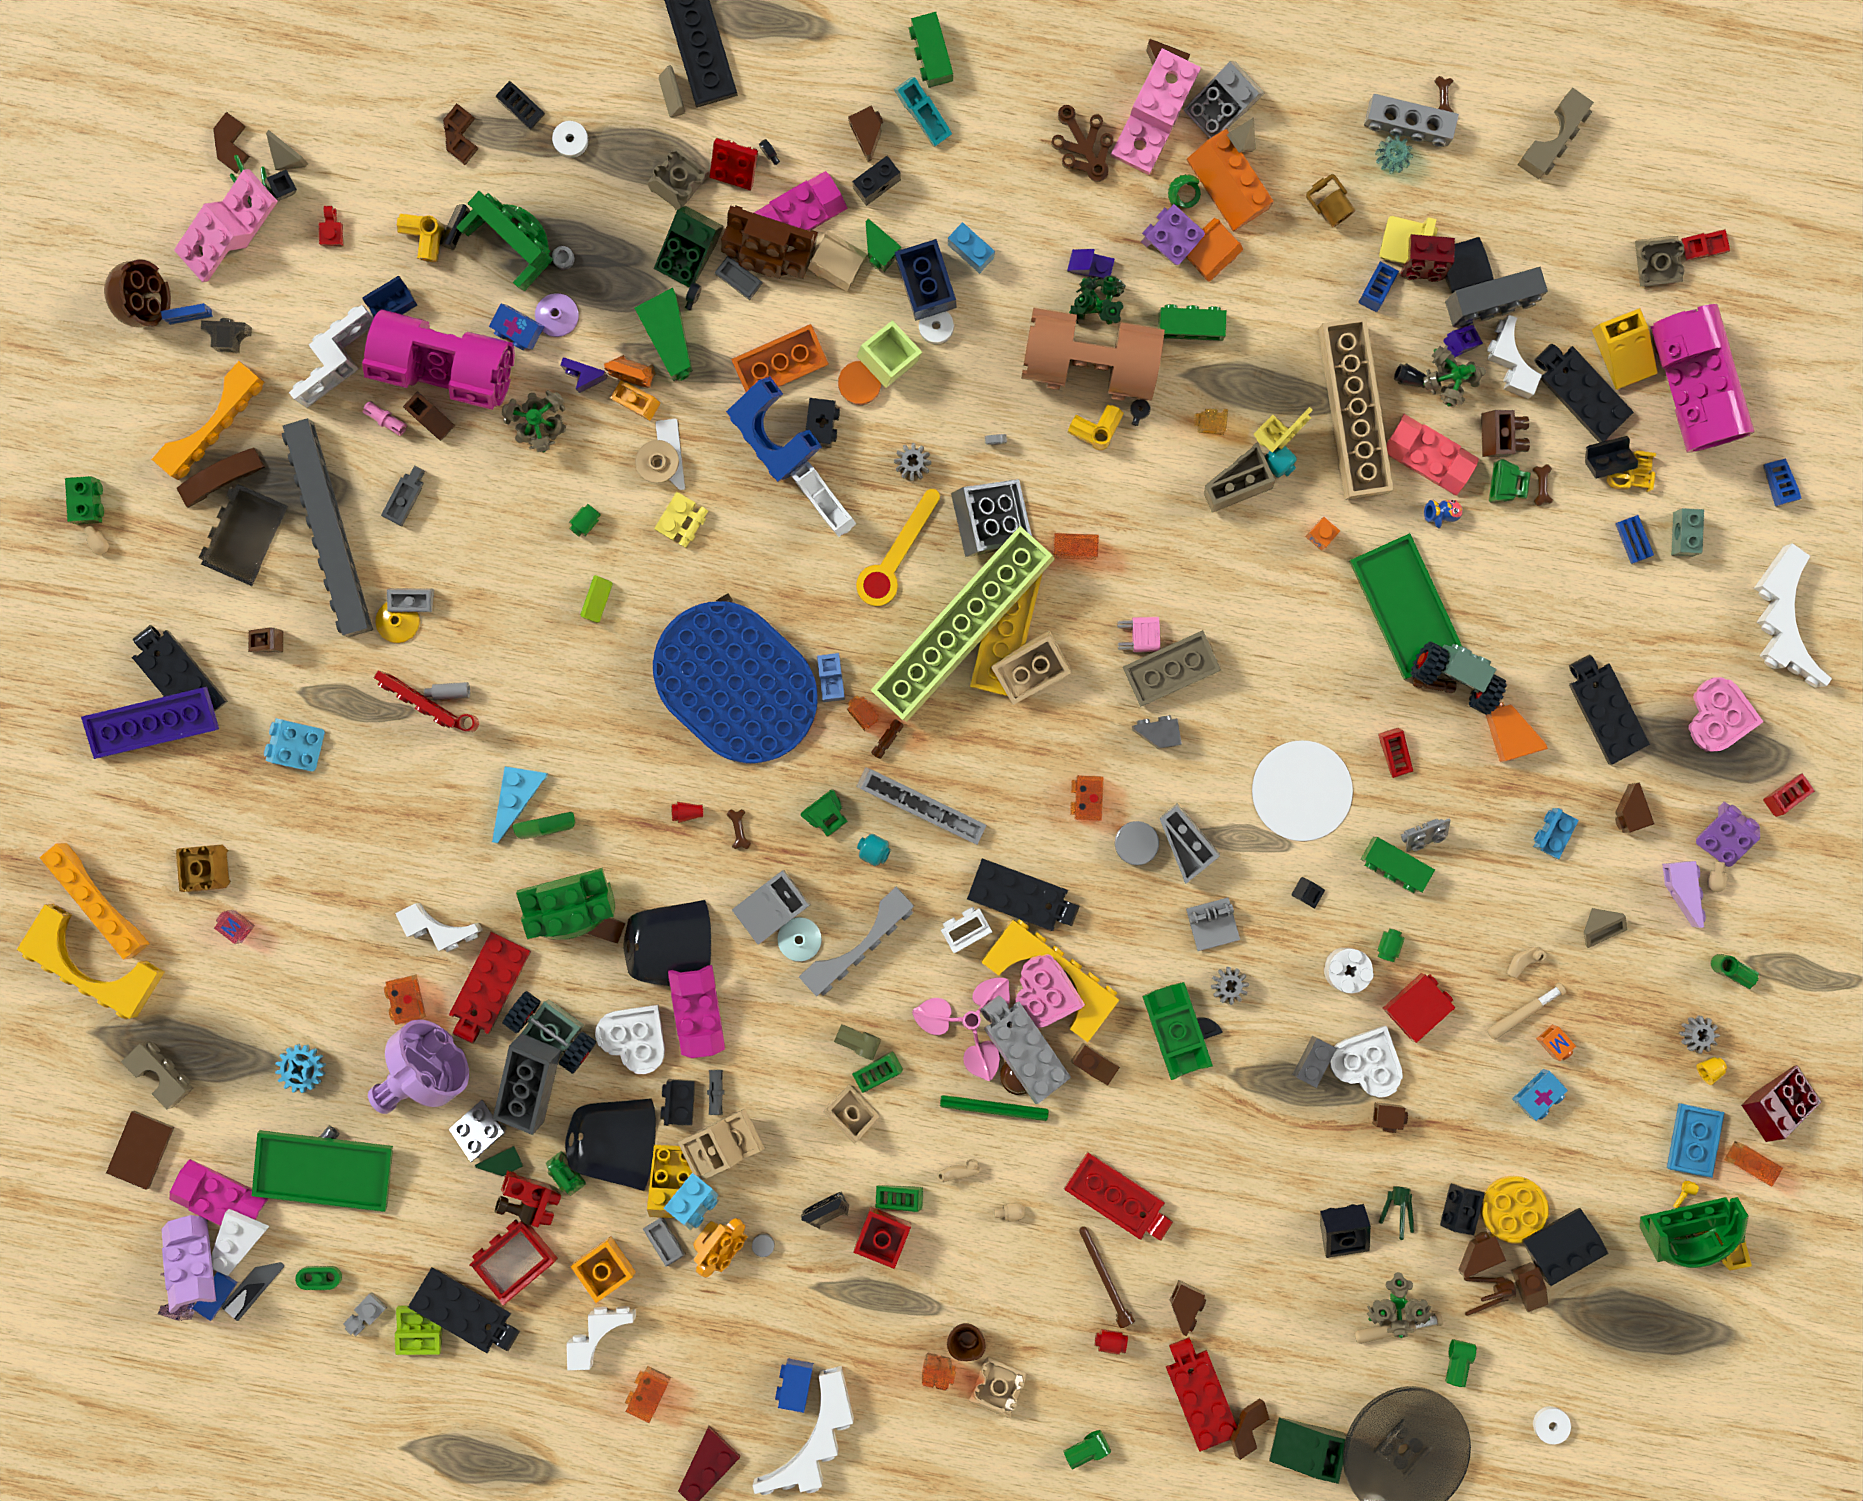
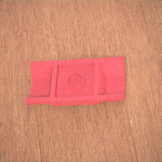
M1403 414L1398 426L1386 443L1388 456L1455 496L1465 486L1479 460L1478 457L1464 450L1457 443L1406 414Z

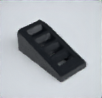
M508 81L496 95L498 102L530 130L545 115L511 81ZM520 97L521 100L513 107V103ZM525 104H528L526 109L520 114L519 111ZM532 110L536 111L528 120L526 119V116Z

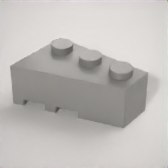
M1178 803L1160 817L1161 824L1185 884L1220 857L1217 849Z

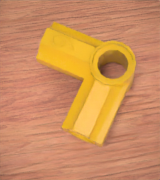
M400 214L397 218V232L420 236L417 258L427 262H438L440 238L444 234L443 224L430 215ZM435 223L434 230L428 232L429 225Z
M1107 404L1097 425L1075 415L1067 433L1091 444L1096 450H1104L1109 446L1110 440L1124 412L1120 408ZM1103 434L1107 439L1104 442H1099L1095 436Z

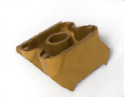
M223 844L177 849L179 891L191 892L227 888L231 882L229 880L227 852L229 850Z

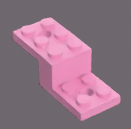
M1162 48L1132 107L1130 117L1111 153V157L1150 175L1201 67ZM1174 74L1177 77V82L1173 84L1168 83L1165 79L1166 75ZM1141 140L1145 143L1146 148L1137 150L1134 147V142Z
M244 169L223 201L205 203L174 251L202 282H207L228 251L247 248L278 201L250 169ZM248 196L252 199V207L248 204ZM200 245H201L202 248H203V249H202L203 256H202V255L200 254V252H199V246H200Z

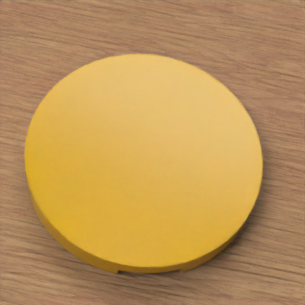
M1514 1175L1505 1176L1494 1181L1485 1191L1481 1206V1216L1487 1229L1497 1238L1508 1243H1523L1522 1239L1543 1228L1549 1215L1548 1201L1542 1189L1531 1180Z

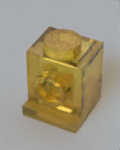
M1205 409L1201 413H1196L1194 426H1198L1197 433L1224 435L1227 428L1228 409H1223L1221 413H1218L1217 409Z

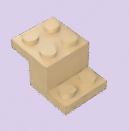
M746 1109L714 1122L703 1130L678 1142L692 1173L701 1180L729 1169L741 1160L765 1149Z

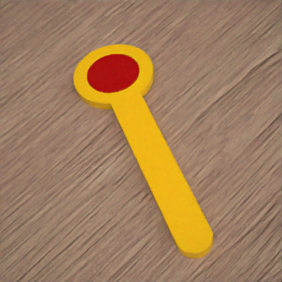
M928 489L882 563L880 565L868 566L859 574L856 582L859 597L868 605L883 606L895 597L898 583L894 573L939 502L940 494L936 489Z

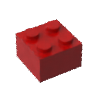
M870 1206L853 1253L895 1269L910 1232L911 1222Z

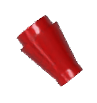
M678 801L677 804H671L672 821L681 823L696 818H703V804L697 805Z

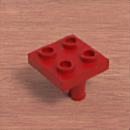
M716 138L713 143L709 178L751 191L758 157L757 149L738 145L734 141L731 142V140L725 141Z

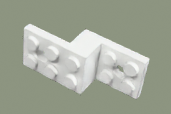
M361 305L352 308L345 318L333 322L329 330L325 333H319L312 339L313 342L309 346L324 366L314 369L309 378L305 381L301 380L293 386V390L289 393L294 400L308 408L359 369L344 348L370 329L374 317L365 307Z

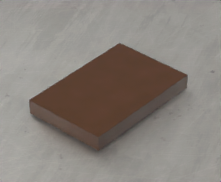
M131 1111L106 1174L143 1189H149L174 1126L137 1111Z

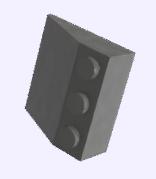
M1019 479L962 487L951 493L965 557L998 551L1019 526L1032 536Z

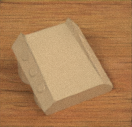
M827 231L813 259L810 261L808 269L814 272L815 276L819 279H826L833 283L835 287L848 292L867 257V253L832 232Z
M986 1357L969 1402L1003 1417L1010 1418L1012 1411L1016 1409L1017 1399L1024 1386L1027 1374Z

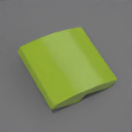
M398 1306L396 1308L395 1355H440L442 1327L411 1310L408 1306Z

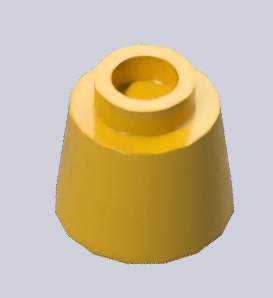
M1712 1057L1698 1063L1696 1068L1701 1078L1707 1084L1713 1085L1726 1074L1727 1065L1723 1059Z

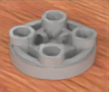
M1133 821L1119 829L1114 845L1118 856L1123 861L1132 865H1143L1151 861L1157 854L1159 838L1156 831L1149 824Z

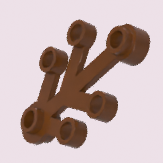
M1063 105L1058 111V120L1060 123L1068 125L1077 143L1066 141L1062 135H1055L1052 138V147L1056 150L1063 149L1084 155L1087 162L1075 160L1072 154H1065L1062 158L1063 167L1087 172L1088 177L1092 181H1103L1109 172L1105 160L1108 150L1113 144V136L1109 133L1101 136V148L1096 159L1092 150L1098 130L1103 124L1102 116L1095 114L1090 118V130L1086 140L1075 120V109L1070 105ZM1068 110L1071 115L1065 116L1063 111ZM1098 119L1100 124L1095 125L1092 121ZM1109 138L1111 142L1109 144H1105L1103 142V139ZM1059 139L1062 141V144L1056 145L1054 141ZM1070 158L1072 163L1066 164L1064 160ZM1100 167L1102 172L1096 173L1094 168Z

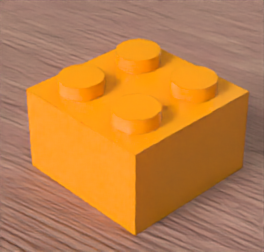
M612 1236L581 1256L570 1266L595 1303L633 1278L636 1273Z

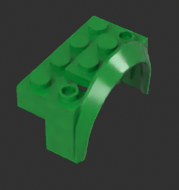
M478 191L467 203L472 210L456 228L469 237L482 224L487 222L529 263L513 281L519 289L525 292L554 260L549 255L551 251L549 250L545 230L536 217L527 210L515 205L502 204L490 193L485 195ZM516 218L520 223L516 225L511 219Z
M1727 1197L1640 1216V1229L1657 1262L1666 1261L1678 1267L1700 1268L1723 1260L1739 1244L1745 1243L1749 1216L1738 1197L1731 1198L1730 1202ZM1708 1231L1700 1236L1689 1239H1675L1685 1235ZM1714 1232L1718 1233L1723 1245L1720 1244Z

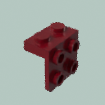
M1411 234L1409 237L1408 260L1403 266L1400 276L1408 280L1428 279L1430 282L1443 280L1454 264L1455 238Z

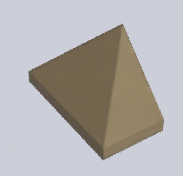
M1254 117L1227 134L1239 153L1253 152L1256 149Z
M270 130L266 132L275 170L302 168L308 165L302 156Z
M1592 908L1584 929L1586 947L1590 948L1626 931V916L1623 913Z

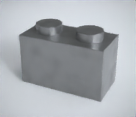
M1312 1036L1292 1075L1317 1088L1337 1048Z

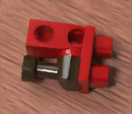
M507 1170L501 1187L502 1194L522 1201L520 1205L509 1203L507 1197L499 1196L494 1212L500 1215L509 1212L519 1216L523 1223L537 1228L539 1224L551 1225L554 1213L545 1210L547 1203L557 1206L561 1199V1193L551 1189L548 1183L522 1177Z

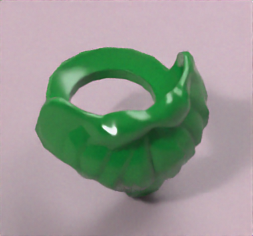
M1190 174L1180 175L1170 183L1168 189V198L1171 205L1175 204L1177 207L1180 205L1183 208H1190L1196 205L1201 196L1198 186L1199 179ZM1185 184L1195 189V197L1190 202L1181 201L1177 194L1180 187Z

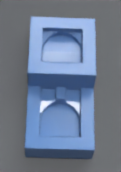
M839 653L817 656L823 702L845 700Z

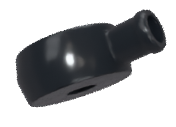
M767 139L762 140L759 143V147L765 156L774 165H777L780 160L777 158L774 148Z
M691 284L686 295L687 303L685 309L692 310L693 304L697 302L702 289L699 284Z
M1137 399L1132 402L1130 406V412L1134 417L1132 425L1138 426L1140 419H1145L1150 414L1151 407L1146 400Z

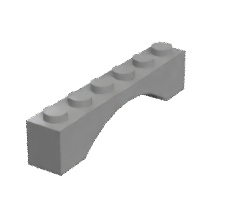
M896 886L880 901L874 926L858 946L839 957L815 961L799 978L816 997L820 993L824 996L833 988L831 983L836 978L840 981L849 973L847 968L852 963L856 966L865 958L863 953L870 948L873 951L881 943L879 940L881 936L885 933L889 936L897 928L895 923L901 918L905 921L914 913L912 911L914 905Z

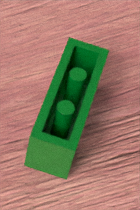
M937 12L911 18V26L908 27L911 40H915L917 45L914 48L916 60H921L923 68H920L922 81L927 82L928 88L952 82L953 70Z
M1167 304L1160 308L1158 329L1165 330V339L1223 341L1226 336L1227 310H1221V307L1217 306L1199 309V306L1195 305L1178 308L1177 305Z
M1379 837L1371 839L1360 859L1366 862L1364 865L1366 868L1374 872L1377 869L1385 873L1384 878L1393 883L1396 880L1404 884L1402 888L1412 894L1416 891L1423 893L1435 871L1432 867Z

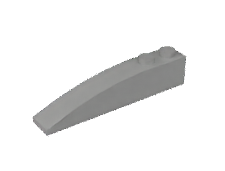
M865 767L856 786L978 845L987 826Z

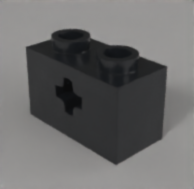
M887 155L853 180V189L867 206L901 181V173Z
M809 398L806 430L811 431L822 447L832 448V442L837 440V429H834L835 420L839 421L840 408L837 407L836 401ZM825 419L828 424H824V428H821L817 422Z

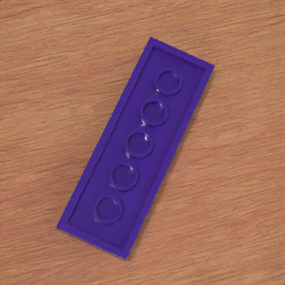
M207 686L81 717L93 759L219 729Z

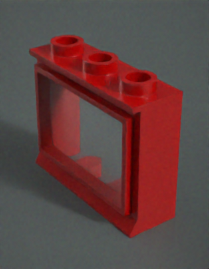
M517 1219L506 1227L507 1233L503 1236L498 1234L489 1241L491 1246L487 1250L481 1248L472 1256L474 1261L469 1264L500 1300L502 1306L558 1259L530 1224H525L522 1221L518 1222Z

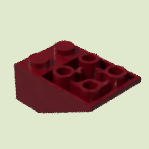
M1795 1065L1754 1092L1741 1106L1765 1142L1786 1139L1821 1103V1100L1798 1066Z

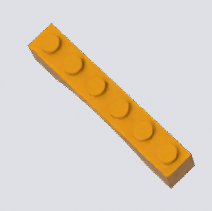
M238 361L224 377L222 397L210 420L192 435L178 441L165 443L151 460L171 477L177 480L185 477L189 473L192 464L204 456V451L208 446L213 445L219 439V434L223 429L231 426L234 421L233 418L238 412L244 411L248 406V401L261 392L262 385L265 382L246 365Z
M56 843L39 857L123 960L134 958L150 944L141 932L124 918L101 894L88 876L80 858L67 843Z

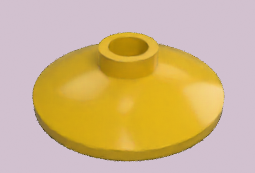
M387 602L380 607L375 620L379 634L385 640L393 643H403L410 640L418 631L420 623L418 612H387ZM397 616L399 618V622L397 624H393L392 619Z

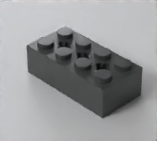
M1540 266L1456 290L1445 303L1452 326L1460 324V327L1472 324L1473 320L1479 318L1481 321L1489 320L1494 317V314L1500 312L1502 315L1510 314L1515 311V308L1521 306L1523 309L1531 308L1536 305V302L1542 300V296L1548 290Z
M520 1034L509 1045L493 1119L531 1135L539 1129L545 1121L561 1053L560 1049L524 1034Z

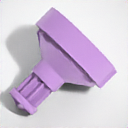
M427 1020L410 1021L389 1038L385 1048V1059L390 1073L387 1076V1080L382 1084L374 1085L369 1090L368 1099L371 1106L381 1114L390 1113L396 1108L399 1101L409 1097L425 1106H443L460 1094L468 1084L469 1067L462 1049L456 1047L453 1043V1037L439 1025Z

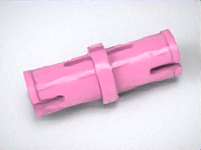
M371 401L364 406L363 413L377 421L381 427L385 426L398 436L403 435L406 431L407 424L392 416L390 411L382 410Z

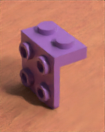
M1173 204L1168 210L1164 207L1156 217L1159 221L1154 226L1150 224L1142 234L1145 237L1141 240V243L1146 247L1152 244L1174 265H1179L1204 237V231Z
M1724 801L1718 807V817L1696 838V844L1717 860L1725 862V866L1731 867L1760 839V826L1754 819L1746 818L1742 815V812L1735 805H1729Z

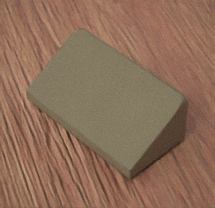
M669 65L659 75V82L670 117H676L685 114V108L673 67Z

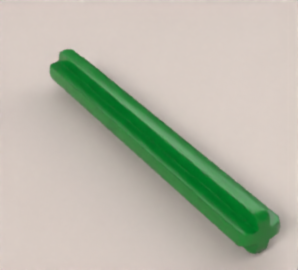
M942 1095L940 1098L941 1108L1047 1121L1049 1116V1110L1046 1108Z

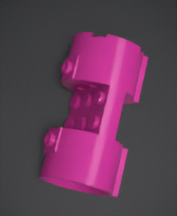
M1718 304L1699 306L1697 309L1686 312L1682 311L1653 323L1654 326L1650 327L1662 369H1665L1676 406L1675 414L1686 452L1691 453L1709 449L1753 434L1755 432L1743 389L1740 385Z
M380 310L374 317L368 332L362 366L365 378L408 388V385L413 386L417 382H422L449 389L450 399L493 410L494 407L500 406L503 403L511 382V379H509L511 366H514L515 349L512 342L469 331L460 338L453 334H444L430 329L429 322L426 320Z

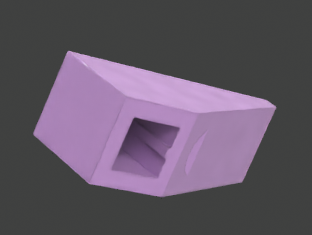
M1696 861L1662 864L1665 886L1690 925L1698 928L1704 927L1706 915L1701 905L1703 891L1699 887L1700 868Z

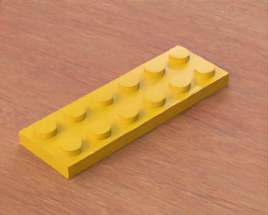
M1042 574L981 640L970 684L971 688L1008 696L991 667L1026 644Z

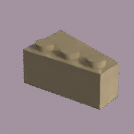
M1255 443L1250 450L1237 458L1232 465L1225 468L1205 485L1204 496L1212 513L1273 489L1275 479L1259 443Z

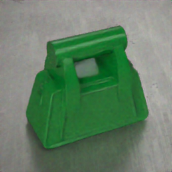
M1504 459L1496 461L1493 465L1489 502L1512 501L1515 497L1527 499L1531 473L1520 471L1517 465ZM1518 479H1521V481H1520V488H1519V490H1518V489H1517Z
M834 789L829 790L801 812L803 819L814 828L820 826L827 837L848 822L844 815L840 813L842 809L841 801ZM834 815L838 817L828 826L824 823Z
M562 1151L546 1162L547 1173L560 1187L561 1192H566L572 1196L586 1185L581 1175L569 1167L567 1157Z

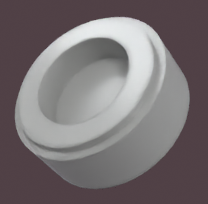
M559 246L552 253L553 263L557 268L565 270L573 265L575 257L568 247Z
M1007 434L985 436L986 445L1006 444Z
M765 1233L757 1235L752 1243L753 1252L759 1257L769 1256L775 1246L773 1238Z

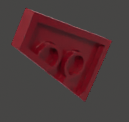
M708 1425L678 1490L687 1501H700L741 1456L710 1425Z

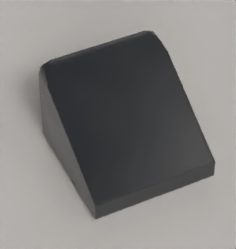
M1301 877L1292 892V896L1315 909L1325 889Z

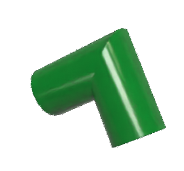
M571 811L515 823L512 826L518 838L529 839L570 830L575 825V817Z

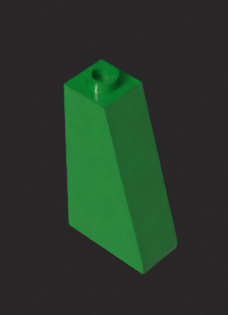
M672 287L634 309L672 380L682 381L690 376L689 373L693 370L678 297Z

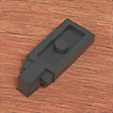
M414 465L410 475L405 473L403 478H400L381 514L382 517L399 526H403L422 490L424 483L421 480L425 473L423 469Z

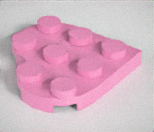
M1722 677L1708 679L1694 693L1693 699L1699 713L1689 724V731L1694 743L1706 752L1721 751L1728 748L1763 723L1761 717L1732 680Z
M1046 954L1044 956L1032 957L1024 964L1021 971L1022 977L1020 978L1023 989L1018 992L1016 1002L1021 1003L1037 1028L1048 1026L1083 1008L1085 1004L1062 967L1051 955Z

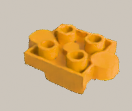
M732 1219L727 1226L718 1225L710 1221L697 1237L693 1246L698 1252L694 1261L698 1264L696 1272L699 1275L707 1278L714 1271L722 1272L730 1265L731 1259L743 1247L745 1240L748 1238L744 1233L745 1225L740 1219Z

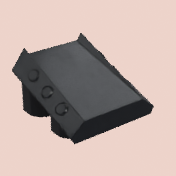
M841 1191L802 1211L803 1214H801V1220L820 1229V1225L842 1214L848 1216L849 1204Z

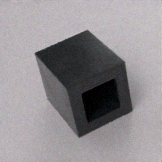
M287 169L267 177L264 182L269 192L277 201L294 195L297 191Z

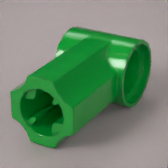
M1717 954L1711 960V967L1716 973L1728 977L1747 989H1751L1756 985L1759 979L1757 971L1739 962L1733 956ZM1727 960L1728 965L1723 969L1722 964Z
M1452 1339L1448 1351L1450 1361L1445 1382L1456 1387H1465L1470 1364L1474 1363L1476 1357V1344Z
M1096 1430L1085 1436L1083 1441L1063 1450L1069 1466L1073 1470L1091 1460H1100L1111 1453V1449L1102 1431Z

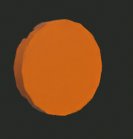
M854 361L847 364L841 370L838 377V388L841 395L848 402L865 405L872 402L878 396L881 382L861 361Z

